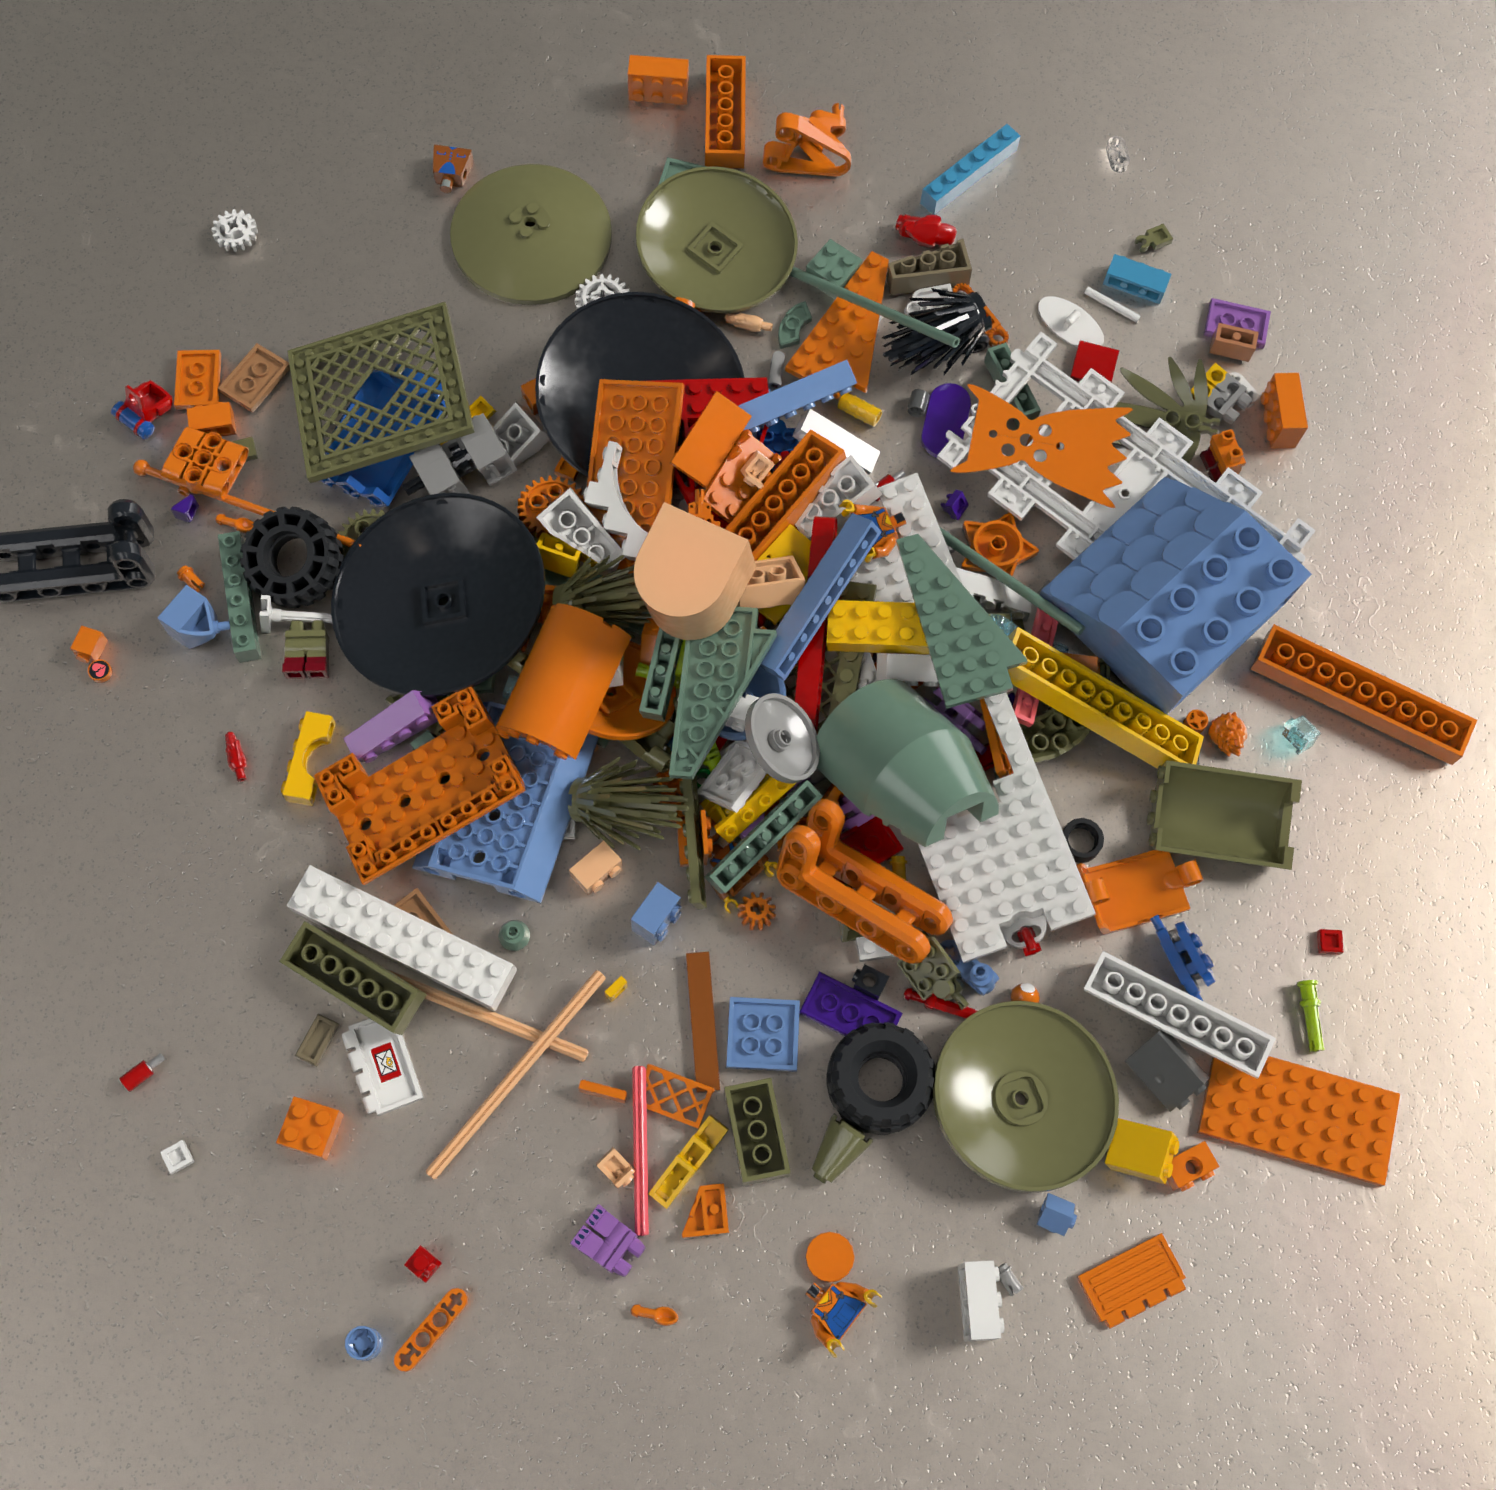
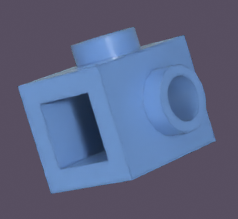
M1048 1193L1039 1210L1037 1225L1052 1233L1065 1236L1068 1228L1072 1229L1077 1219V1215L1074 1214L1075 1204Z

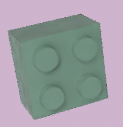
M829 239L808 263L806 272L844 288L861 266L863 260L832 239ZM823 291L833 299L837 298V296L832 295L826 291Z

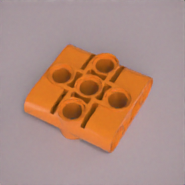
M186 427L162 467L161 478L187 487L193 494L204 493L224 500L247 460L248 448L222 439L221 435L216 432L205 433Z

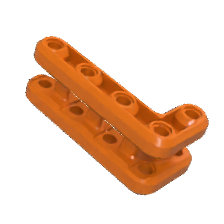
M818 800L810 809L805 826H794L784 838L776 867L778 881L792 893L904 962L912 964L921 963L929 954L931 946L925 934L913 927L912 924L931 935H942L953 923L950 909L940 900L843 843L839 839L845 822L843 809L833 800ZM833 876L855 888L856 891L834 879ZM873 901H875V902H877L878 904H881V905H883L884 907L888 908L889 910H891L892 912H894L896 915H894L893 913H891V912H889V911L883 909L882 907L878 906V905L875 904Z

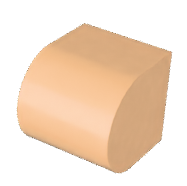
M664 502L636 557L634 580L651 617L664 632L683 640H698L715 634L726 625L756 568V564L748 539Z

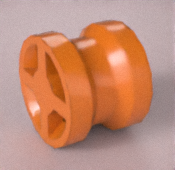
M1192 710L1188 713L1182 724L1201 734L1208 725V716L1201 710Z

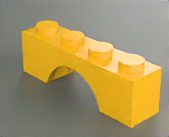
M306 711L304 718L300 719V734L293 743V759L288 761L287 780H284L281 786V793L287 802L308 806L314 805L318 784L315 778L307 773V761L314 750L331 744L336 726L332 716Z

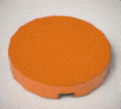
M827 1232L821 1233L811 1241L807 1247L805 1258L807 1267L813 1276L821 1281L831 1283L840 1281L848 1275L853 1267L854 1252L853 1247L845 1237L838 1233Z

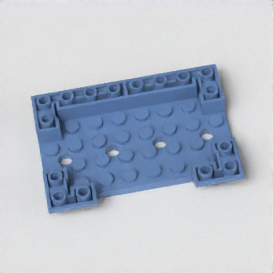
M491 701L483 702L496 726L505 705ZM588 733L576 760L569 757L563 760L555 756V751L549 746L539 743L538 746L527 742L526 738H502L524 781L525 792L417 854L412 868L456 880L458 876L491 885L500 893L541 904L571 819L568 811V805L572 806V794H569L570 787L575 779L586 776L599 737ZM490 752L483 753L480 761L488 759ZM493 811H499L501 813L499 819L495 821L489 820V815ZM478 853L485 854V859L481 863L474 862V857Z

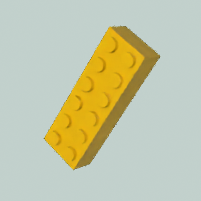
M837 600L828 614V651L930 655L915 603Z

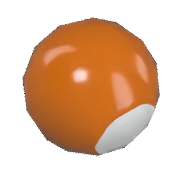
M1021 983L1012 989L1011 1001L1039 1003L1040 996L1035 986L1029 983Z

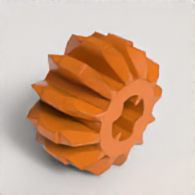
M751 892V899L744 896L742 898L744 903L738 904V909L741 911L737 916L738 918H744L742 921L743 926L750 923V930L754 929V925H758L759 931H762L763 924L770 927L771 921L769 919H775L776 914L772 912L776 910V905L770 904L772 901L771 897H767L764 900L763 892H760L759 897H756L755 893ZM753 908H757L760 911V915H756V912H753Z

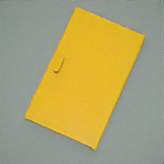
M790 524L757 561L793 556L805 578L806 584L811 541ZM786 604L772 608H759L758 611L770 620L773 625H776L792 605Z

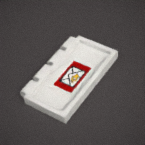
M370 1018L348 1026L350 1031L341 1034L346 1050L356 1049V1051L348 1054L353 1072L363 1070V1073L355 1076L361 1095L369 1092L371 1094L362 1098L367 1115L377 1112V1115L381 1116L424 1099L403 1035L392 1033Z

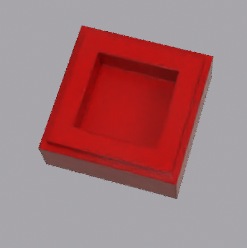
M1319 929L1317 931L1318 953L1342 954L1344 952L1342 930Z

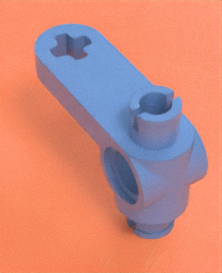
M945 940L940 943L944 950L946 948L949 950L954 948V955L948 956L961 972L960 978L977 993L984 996L994 989L999 977L989 965L980 963L977 959L963 963L954 940Z

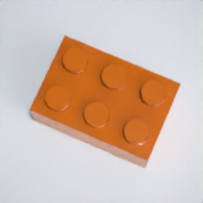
M630 55L628 66L629 100L687 105L689 59Z
M1274 373L1271 380L1268 381L1265 391L1261 394V404L1264 405L1265 409L1263 418L1268 428L1266 438L1267 441H1270L1271 449L1296 448L1308 429L1299 373Z

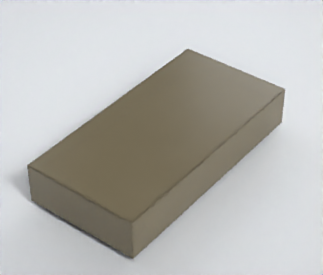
M317 1014L295 1057L317 1067L340 1024Z

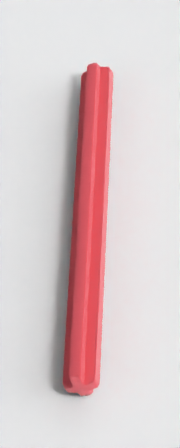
M634 1066L632 1068L635 1233L637 1236H646L649 1234L646 1068L644 1066Z

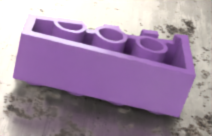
M412 690L343 739L350 752L355 754L359 762L370 763L377 759L378 755L436 723L438 720L431 706L438 703L437 698L423 697L420 695L421 691Z

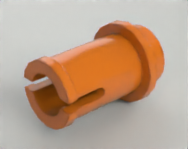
M185 565L178 570L177 575L180 581H184L197 592L201 590L195 583L202 589L204 588L205 583L194 574L192 567Z

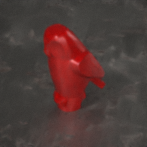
M900 214L895 226V230L899 231L902 237L912 238L919 246L934 249L935 245H953L957 234L956 228L950 224L942 223L941 217L938 215L916 217Z

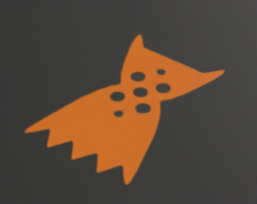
M967 384L968 388L978 398L979 403L968 459L952 468L951 472L967 473L1009 466L1023 460L1032 469L1053 483L1099 504L1115 508V505L1104 494L1103 490L1122 484V481L1108 469V466L1127 459L1112 443L1131 436V433L1119 425L1116 419L1131 412L1132 408L1114 407L1066 410L1030 420L1020 410L998 396L978 386ZM1011 418L1017 419L1020 423L1019 428L1015 431L1009 430L1006 426L1007 421ZM1043 424L1049 425L1052 429L1051 434L1047 437L1041 436L1038 432L1039 427ZM995 430L997 436L992 438L989 436V432ZM1023 434H1030L1033 437V443L1030 446H1023L1021 444L1020 437ZM1059 442L1063 443L1064 449L1058 450L1056 444ZM1004 444H1012L1015 448L1014 454L1005 456L1001 451ZM1041 449L1046 452L1047 458L1045 461L1038 462L1034 459V452Z

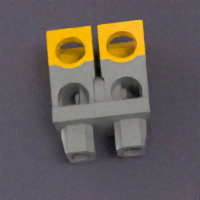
M1214 363L1206 372L1208 386L1207 412L1211 416L1219 418L1220 422L1225 420L1232 425L1240 416V413L1234 410L1233 407L1237 404L1245 411L1253 399L1245 393L1247 387L1243 384L1241 385L1217 363ZM1193 387V388L1191 389V393H1192L1193 400H1195L1194 387Z

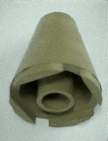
M833 1114L829 1121L812 1170L815 1172L813 1176L824 1184L827 1181L832 1183L873 1142L870 1137L866 1141L864 1139V1132L858 1130L845 1120L837 1121L838 1116L836 1114Z

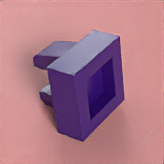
M955 489L953 494L946 495L948 501L946 503L941 502L940 505L943 511L950 515L951 519L959 520L969 504L963 491Z

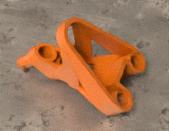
M839 103L833 104L832 113L815 110L811 113L810 118L788 112L779 114L776 119L775 135L778 140L786 144L777 141L767 142L764 145L763 165L769 170L782 173L835 177L846 174L851 167V154L837 139L846 130V120L843 117L844 105L841 104L839 109ZM799 145L812 161L790 156L794 148ZM823 148L842 157L846 162L841 166H835L822 153Z

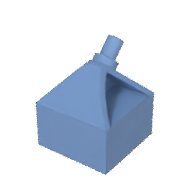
M188 585L184 586L157 617L167 634L188 649L208 642L216 634H219L220 631L230 630V622H218L217 615L208 599Z

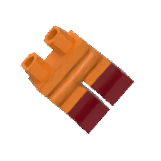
M1232 429L1212 435L1209 448L1200 454L1206 471L1209 470V478L1215 483L1228 467L1239 475L1242 469L1241 466L1246 464L1243 451L1238 446Z

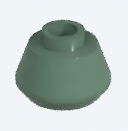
M510 920L500 928L499 941L507 950H521L530 940L529 928L522 921Z

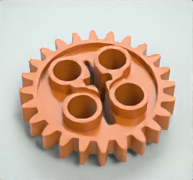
M549 475L548 481H545L543 477H540V483L532 480V487L526 485L525 491L520 492L521 498H518L517 506L519 519L523 521L526 527H529L530 533L536 531V538H539L542 532L552 535L536 517L568 488L571 487L585 504L582 489H576L575 482L568 485V478L561 482L560 476L553 480L551 475Z

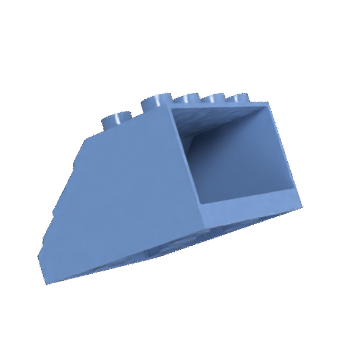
M1164 477L1047 584L1039 595L1084 625L1085 630L1079 636L1075 635L1098 658H1102L1110 667V670L1138 698L1168 715L1276 614L1312 574L1246 510L1229 502H1223L1195 487L1191 488L1177 480Z

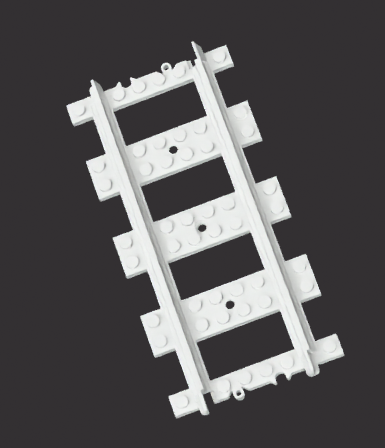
M1042 332L1036 336L1025 352L1015 349L1011 353L1010 362L1013 365L1009 370H1004L1002 374L1007 381L999 382L995 380V387L990 392L1010 404L1029 379L1032 378L1064 401L1055 412L1076 409L1114 408L1125 394L1124 391L1092 368L1077 383L1052 365L1046 359L1057 347V343ZM978 404L972 405V416L961 427L969 435L965 441L950 430L946 433V438L949 442L938 454L937 459L951 469L959 465L966 455L968 456L977 413L975 409L978 408ZM1124 416L1116 419L1119 425L1131 433V436L1117 440L1131 450V453L1114 472V475L1122 481V484L1103 490L1104 494L1113 502L1115 508L1107 507L1092 500L1082 512L1049 488L1053 482L1040 475L1023 460L1009 466L987 470L999 479L987 496L1020 521L1023 520L1033 506L1039 508L1067 529L1055 547L1073 560L1164 477L1177 480L1191 488L1195 487L1223 502H1229L1246 510L1301 564L1305 561V555L1300 550L1316 531L1298 518L1285 534L1251 509L1263 492L1228 467L1215 483L1191 466L1182 457L1192 446L1193 441L1160 417L1147 433ZM1045 424L1040 429L1039 434L1047 437L1051 434L1052 429L1049 425ZM1033 439L1027 446H1030L1033 443ZM1059 442L1060 447L1058 450H1063L1064 444ZM1039 449L1034 452V459L1036 461L1043 462L1046 460L1047 454L1044 450ZM1126 490L1128 491L1129 495L1127 497L1122 496L1121 491Z

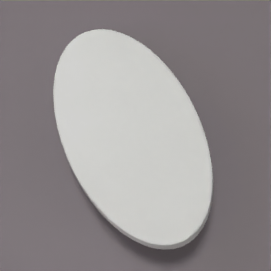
M1054 296L1044 297L1040 300L1038 312L1042 321L1061 340L1078 348L1080 340L1103 345L1104 336L1101 328L1082 308L1068 300Z

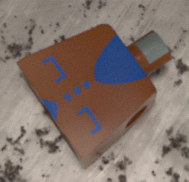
M434 144L433 174L435 183L440 184L442 192L451 193L453 186L463 187L474 163L472 150Z

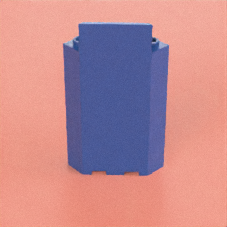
M397 364L393 371L397 372L401 365ZM406 367L401 375L408 377L413 370ZM376 369L359 388L353 399L382 410L403 384L404 380ZM418 372L413 380L420 382L424 374ZM429 377L424 384L431 387L436 379ZM409 383L404 390L411 393L416 385ZM440 383L436 389L443 391ZM421 388L416 395L423 398L428 390ZM432 393L428 400L435 402L440 395ZM401 394L396 402L403 404L407 396ZM412 399L408 407L414 409L419 401ZM442 400L439 405L446 407L445 401ZM350 402L346 410L350 412L356 404ZM424 404L419 411L426 414L431 406ZM392 405L387 413L394 415L399 408ZM360 407L355 414L362 417L367 409ZM436 409L431 416L438 419L443 411ZM404 410L398 418L406 420L410 412ZM371 412L367 419L373 422L379 414ZM343 414L339 422L341 423L347 415ZM415 415L410 423L418 425L422 417ZM383 417L378 424L385 427L390 419ZM351 418L346 425L353 428L358 420ZM395 421L390 429L397 432L402 424ZM363 423L358 431L365 433L370 425ZM407 426L404 431L409 430V429H412V428H410V427ZM374 428L370 436L376 438L382 430ZM343 429L337 437L344 439L349 431ZM386 433L384 437L390 436L391 434ZM354 434L349 442L356 444L361 436ZM366 439L363 444L370 442V440ZM334 440L329 448L335 451L340 442ZM346 445L342 450L348 449V448H351V447H349V446ZM414 452L320 481L330 487L334 484L344 489L343 493L357 499L360 496L365 497L375 507H387L413 466L409 456L414 454Z

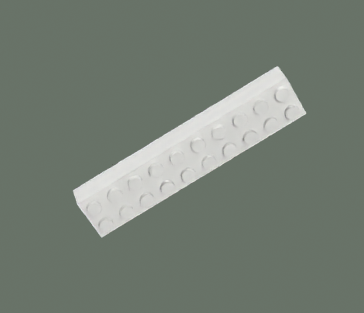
M309 865L287 904V907L294 913L493 1011H496L517 972L514 964Z

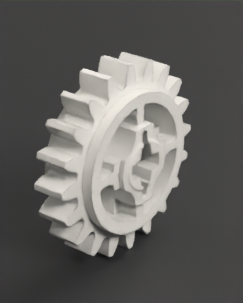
M603 274L600 275V279L592 275L593 281L585 279V285L579 284V290L576 291L575 298L576 310L598 298L630 292V290L626 289L625 282L619 283L618 277L612 281L611 275L607 279H604Z

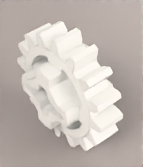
M233 209L231 214L225 211V216L218 215L219 221H213L215 227H212L211 230L214 240L218 242L220 248L224 246L226 251L233 248L234 252H237L239 247L245 250L244 246L246 244L252 246L250 240H256L255 234L258 233L255 220L251 218L249 213L245 215L243 210L236 213V210Z

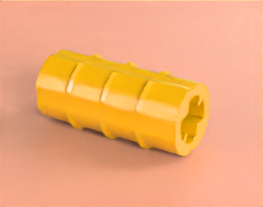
M844 394L838 402V409L873 427L877 425L881 418V409L856 397V395Z

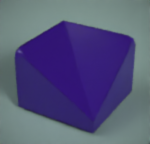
M190 494L174 505L171 511L176 519L190 523L199 504L194 495Z

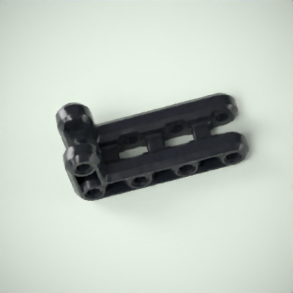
M119 499L108 507V522L0 533V561H17L18 570L0 573V602H15L148 587L155 580V566L143 547L149 546L154 541V528L143 509L135 501ZM96 552L107 553V561L96 564H80V555ZM48 557H62V566L36 569V560Z

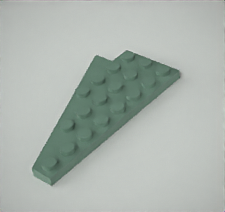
M919 534L896 539L946 709L1013 691L1008 669L1027 664V658Z
M736 607L726 625L715 634L703 639L686 640L669 769L670 778L694 779L776 639V630L756 629L758 608Z

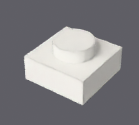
M183 1140L160 1152L172 1175L194 1163V1159Z

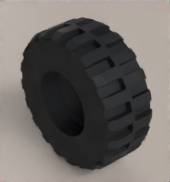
M292 506L290 509L279 507L276 509V512L270 510L264 513V517L255 520L252 524V529L246 532L244 536L246 540L241 545L240 550L243 553V558H240V565L245 569L243 576L247 582L251 583V589L260 595L270 596L271 602L277 605L291 608H299L301 605L309 606L314 604L315 599H323L326 596L325 593L333 589L336 576H338L340 571V564L344 559V555L340 554V550L343 548L342 543L336 538L337 533L334 528L329 526L328 522L321 517L300 507ZM300 538L304 540L307 547L306 562L297 573L284 577L280 574L277 567L279 551L287 542Z

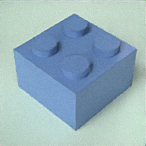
M657 882L631 918L632 931L654 946L657 941L662 942L668 934L667 928L670 923L675 924L682 914L680 911L682 908L681 897Z

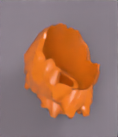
M1230 712L1227 714L1222 713L1215 720H1212L1209 726V736L1214 744L1218 745V748L1228 757L1231 754L1239 757L1241 754L1240 748H1244L1243 744L1247 739V728L1244 721L1237 717L1236 712L1232 714Z

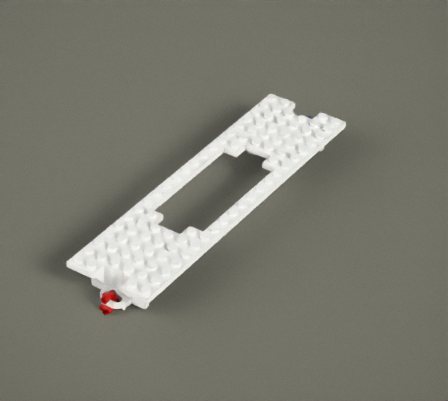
M918 473L878 487L883 494L880 496L883 507L886 508L889 517L902 512L907 524L896 528L898 538L919 534L961 582ZM841 522L838 524V533L843 528L845 522ZM897 543L887 557L872 558L869 563L863 560L850 580L851 582L877 585L875 597L877 602L914 603ZM865 652L859 681L869 679L868 684L880 681L876 680L877 670L870 653ZM1007 693L984 698L1013 770V774L993 781L1000 800L998 803V815L980 822L971 813L959 818L955 814L947 818L944 839L927 847L918 844L939 900L946 904L951 911L953 923L950 929L963 963L1007 948L1006 942L1013 947L1023 949L1025 956L1034 955L1042 951L1039 942L1046 933V920L1051 931L1096 915ZM1032 926H1037L1041 929L1039 936L1036 937ZM1016 932L1020 943H1015L1012 940V936Z

